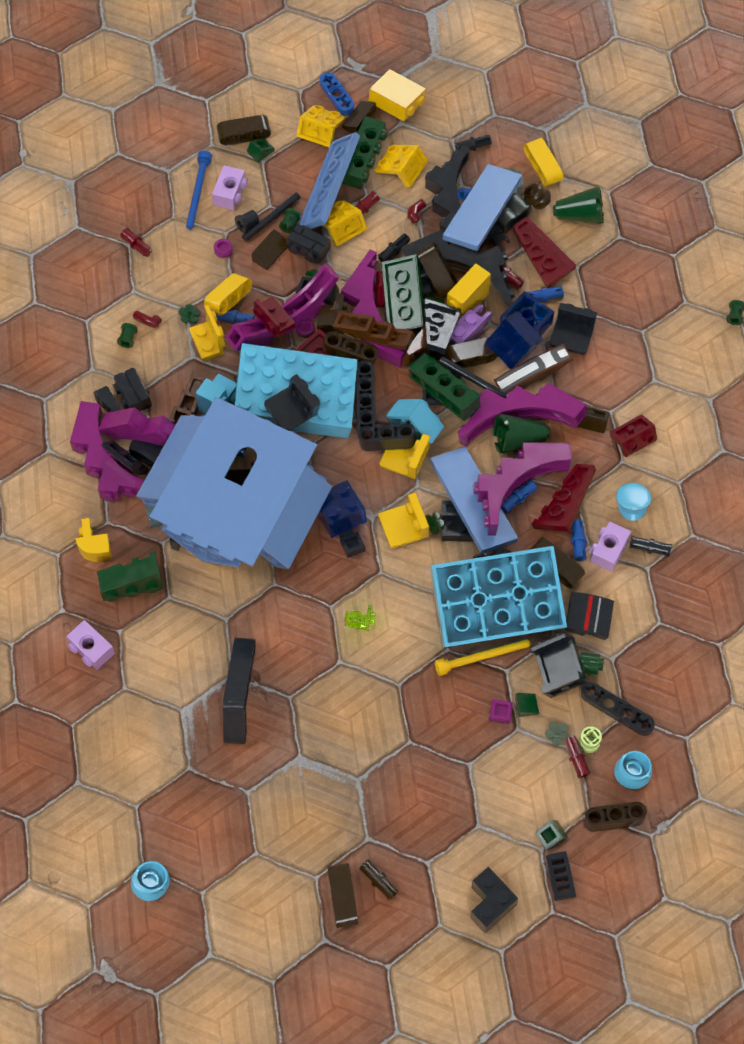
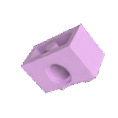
M223 166L212 193L213 205L235 210L236 205L241 201L242 189H245L248 180L245 178V170Z
M609 521L607 527H602L598 538H600L598 544L594 543L589 554H592L591 563L613 572L630 539L631 531ZM605 544H611L613 548H608Z
M85 620L66 636L69 643L67 645L74 654L79 653L82 656V661L88 667L93 666L96 670L115 654L113 646ZM88 644L94 645L91 649H85V646Z

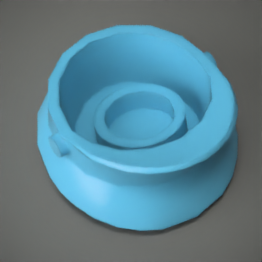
M627 483L618 489L616 499L621 515L631 521L639 520L645 515L647 506L651 502V494L645 486L638 483Z
M639 751L623 754L614 768L616 780L628 789L644 787L652 777L650 759Z
M155 861L139 865L131 878L132 891L138 898L144 901H154L162 897L170 883L168 871L162 864Z

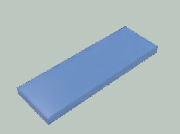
M356 132L332 141L300 220V225L313 229L326 224L360 138V135Z
M488 164L445 230L443 240L478 251L522 180V174Z
M466 446L430 458V464L481 554L517 542L518 537L502 509L499 511V524L496 536L488 535L487 528H484V515H486V511L482 509V502H477V494H473V483L477 482L478 474L481 473Z

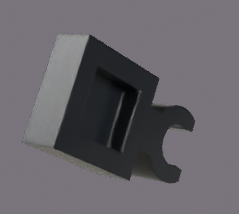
M494 223L487 235V242L491 244L495 241V245L499 246L502 250L503 248L499 244L500 241L505 240L507 243L510 241L506 235L501 234L503 232L502 228Z
M350 523L347 524V531H342L340 527L337 528L340 544L347 558L366 551L359 533H353V527Z

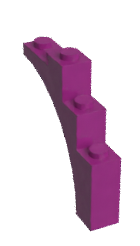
M324 264L304 288L281 305L295 321V327L300 320L316 319L319 308H324V299L340 278L329 264ZM257 318L246 322L234 323L225 336L235 351L241 350L242 343L268 347L275 337L272 332L266 329L261 319ZM295 327L292 328V329H290L289 331L283 333V334H290V333H292L293 330L295 329Z
M548 382L543 388L538 390L536 396L517 385L513 391L508 392L506 399L486 388L483 393L479 394L481 407L470 416V420L465 425L460 427L458 437L460 444L467 447L477 436L494 427L495 418L499 417V414L520 418L551 419L576 429L587 415L586 404Z
M81 401L70 439L72 450L79 454L87 453L84 462L87 475L95 478L101 476L98 486L100 498L105 501H120L121 494L127 497L136 496L145 480L130 474L120 467L109 453L102 448L103 442L101 431L99 430L102 419L101 406L98 403Z
M134 407L106 413L99 430L112 440H138L164 447L175 424L164 415L148 418Z
M523 443L522 449L518 450V459L501 458L499 466H496L495 474H478L477 482L473 483V494H477V502H482V509L486 511V515H484V528H487L488 535L496 536L499 524V511L506 498L517 487L539 475L569 471L572 460L570 443Z

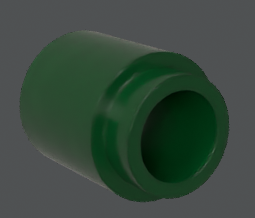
M580 652L579 655L586 674L598 675V671H603L604 659H600V654Z

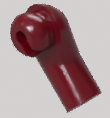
M420 199L408 208L407 218L413 224L420 220L418 213L426 207L423 199Z

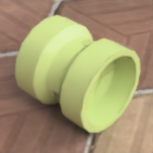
M593 726L584 728L579 740L581 750L586 753H594L599 749L602 739L600 730Z

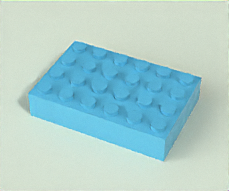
M242 343L234 405L242 407L249 413L262 419L270 420L273 424L279 426L264 407V402L289 386L291 377L298 374L301 379L306 381L311 393L319 398L320 407L315 417L291 431L348 438L352 428L357 359Z
M554 546L430 566L443 648L567 628Z

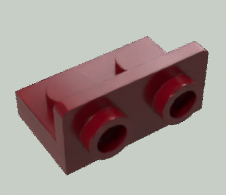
M273 297L263 302H260L259 299L254 301V315L257 319H261L266 329L272 332L275 337L295 327V321Z
M642 414L609 432L610 438L621 446L625 457L657 440L655 425Z

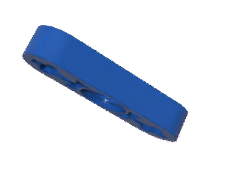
M322 74L320 76L321 89L341 115L349 116L354 110L353 100L334 74ZM340 92L342 95L335 97L332 93Z

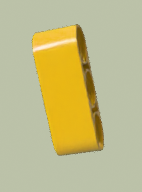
M543 138L524 144L525 154L545 187L563 181L562 170Z
M236 273L231 274L206 296L204 306L208 305L211 311L214 310L215 313L224 315L250 292L252 280Z

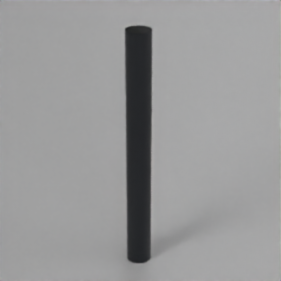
M297 192L294 193L242 236L243 240L246 242L299 200L301 198Z
M443 356L439 359L438 363L479 387L485 390L487 388L506 399L507 393Z

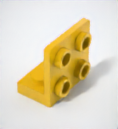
M314 105L300 116L296 136L330 148L335 129L345 120V116L337 111H328L322 106Z
M391 145L378 162L374 171L382 174H397L405 187H411L428 160L419 145Z
M345 200L334 204L326 224L322 225L328 229L335 246L341 245L368 229L361 210Z
M208 305L204 306L207 322L189 328L202 362L224 355L223 347L226 346L222 327L217 325L216 314L214 310H210Z
M423 434L420 440H416L412 448L385 450L379 466L416 479L430 448V436Z
M416 493L408 495V503H405V505L378 513L380 523L391 549L429 537V525Z

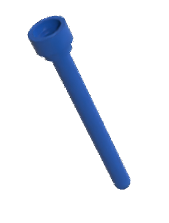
M208 151L198 152L197 161L199 169L186 223V228L189 230L194 226L206 167L211 164L213 157Z

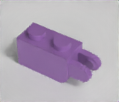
M481 304L473 310L469 309L457 322L448 346L476 340L482 334L484 325L492 318L493 313L487 311L480 317L479 314L484 308Z

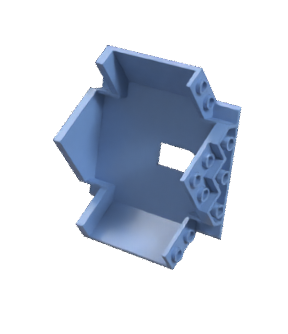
M215 397L205 416L199 417L192 414L190 416H180L136 497L149 507H154L149 517L162 523V532L202 562L239 568L241 562L253 566L260 554L275 567L289 569L332 486L326 481L327 479L324 476L317 474L313 471L314 468L307 464L317 446L316 443L299 436L293 431L279 427L270 420L262 419L249 413L242 407H237ZM243 448H251L256 452L257 459L244 484L240 486L226 479L225 476L238 452Z

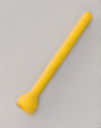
M526 639L450 661L443 658L435 660V668L438 676L448 674L452 668L528 648L531 642Z

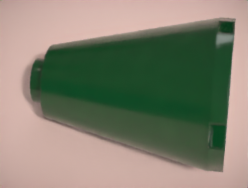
M600 186L556 201V205H553V215L557 216L558 220L596 224L604 223Z
M499 414V417H496L494 421L493 436H497L498 441L494 442L499 454L522 449L523 443L545 442L550 436V430L544 422Z

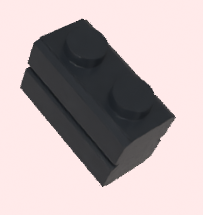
M300 224L295 226L293 232L287 238V248L295 255L300 254L304 256L309 262L315 261L320 264L331 248L329 238Z
M130 368L124 373L121 372L114 375L115 384H112L116 395H121L122 399H120V402L124 409L135 407L141 411L152 406L151 398L135 368Z

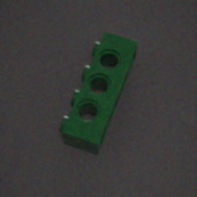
M365 116L357 133L360 135V138L342 181V184L361 189L363 184L367 183L369 170L373 169L376 160L375 156L380 154L382 140L385 141L388 134L386 122Z
M424 353L408 366L410 379L461 420L465 421L481 407L478 392L466 386L462 379H457L448 368L442 367L434 357Z

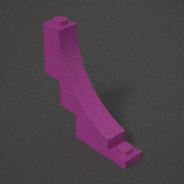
M370 249L342 288L341 294H344V301L355 307L352 313L374 316L376 321L384 322L377 311L373 297L376 281L375 268L378 264L377 252ZM361 339V341L374 345L378 349L377 357L399 368L402 367V361L407 351Z

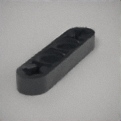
M588 682L583 686L581 697L586 703L639 735L648 736L652 733L655 726L652 717L596 683ZM593 689L594 695L588 696L587 692ZM602 694L603 696L600 701L597 702L598 697ZM611 699L614 702V707L606 708L603 705V701ZM629 710L632 713V718L624 719L621 716V712ZM636 716H638V721H636V723L633 724ZM648 722V727L642 729L641 725Z

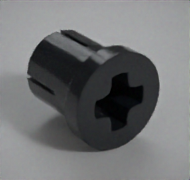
M250 210L243 215L235 216V223L238 229L245 233L250 227L259 223V217L254 210Z

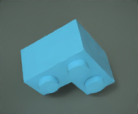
M219 373L213 381L206 378L196 391L198 411L206 415L215 397L230 404L234 403L236 383Z
M398 399L386 415V418L392 424H411L415 429V436L418 440L421 439L423 434L430 436V444H432L444 428L440 418L430 410L428 403L422 399Z

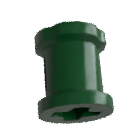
M288 208L284 212L285 217L283 221L279 224V228L285 233L293 232L296 222L301 217L298 211Z
M733 300L729 303L730 312L726 320L731 325H741L743 323L744 302Z
M123 323L121 325L122 332L117 339V344L124 348H132L134 345L133 338L137 334L138 329L131 323Z

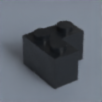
M489 866L472 880L471 888L483 901L471 911L470 918L484 933H487L517 906L518 897Z

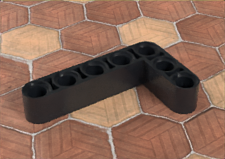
M364 360L359 362L356 370L357 428L361 449L364 451L412 448L415 445L416 436L415 429L411 424L377 425L374 367L370 361Z
M234 638L223 698L224 743L244 745L246 743V704L255 657L256 639Z

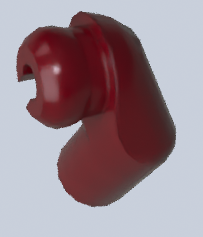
M140 311L133 313L134 320L152 328L159 327V324L162 322L158 315L150 317Z

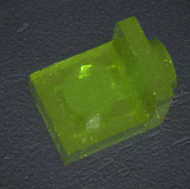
M368 605L366 615L359 611H346L344 618L345 627L369 631L370 624L374 625L376 613L373 612V605Z

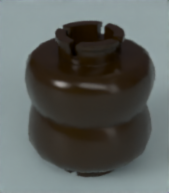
M533 183L525 189L524 199L535 209L542 210L550 204L551 193L540 184Z

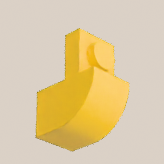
M81 519L82 527H79L80 538H75L80 554L92 562L112 560L108 534L93 536L90 519Z

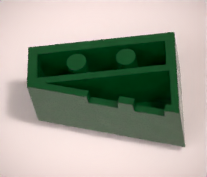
M155 551L149 552L150 556L141 560L138 557L133 558L130 564L122 566L119 563L97 571L103 601L112 602L122 597H136L141 593H155L163 589Z

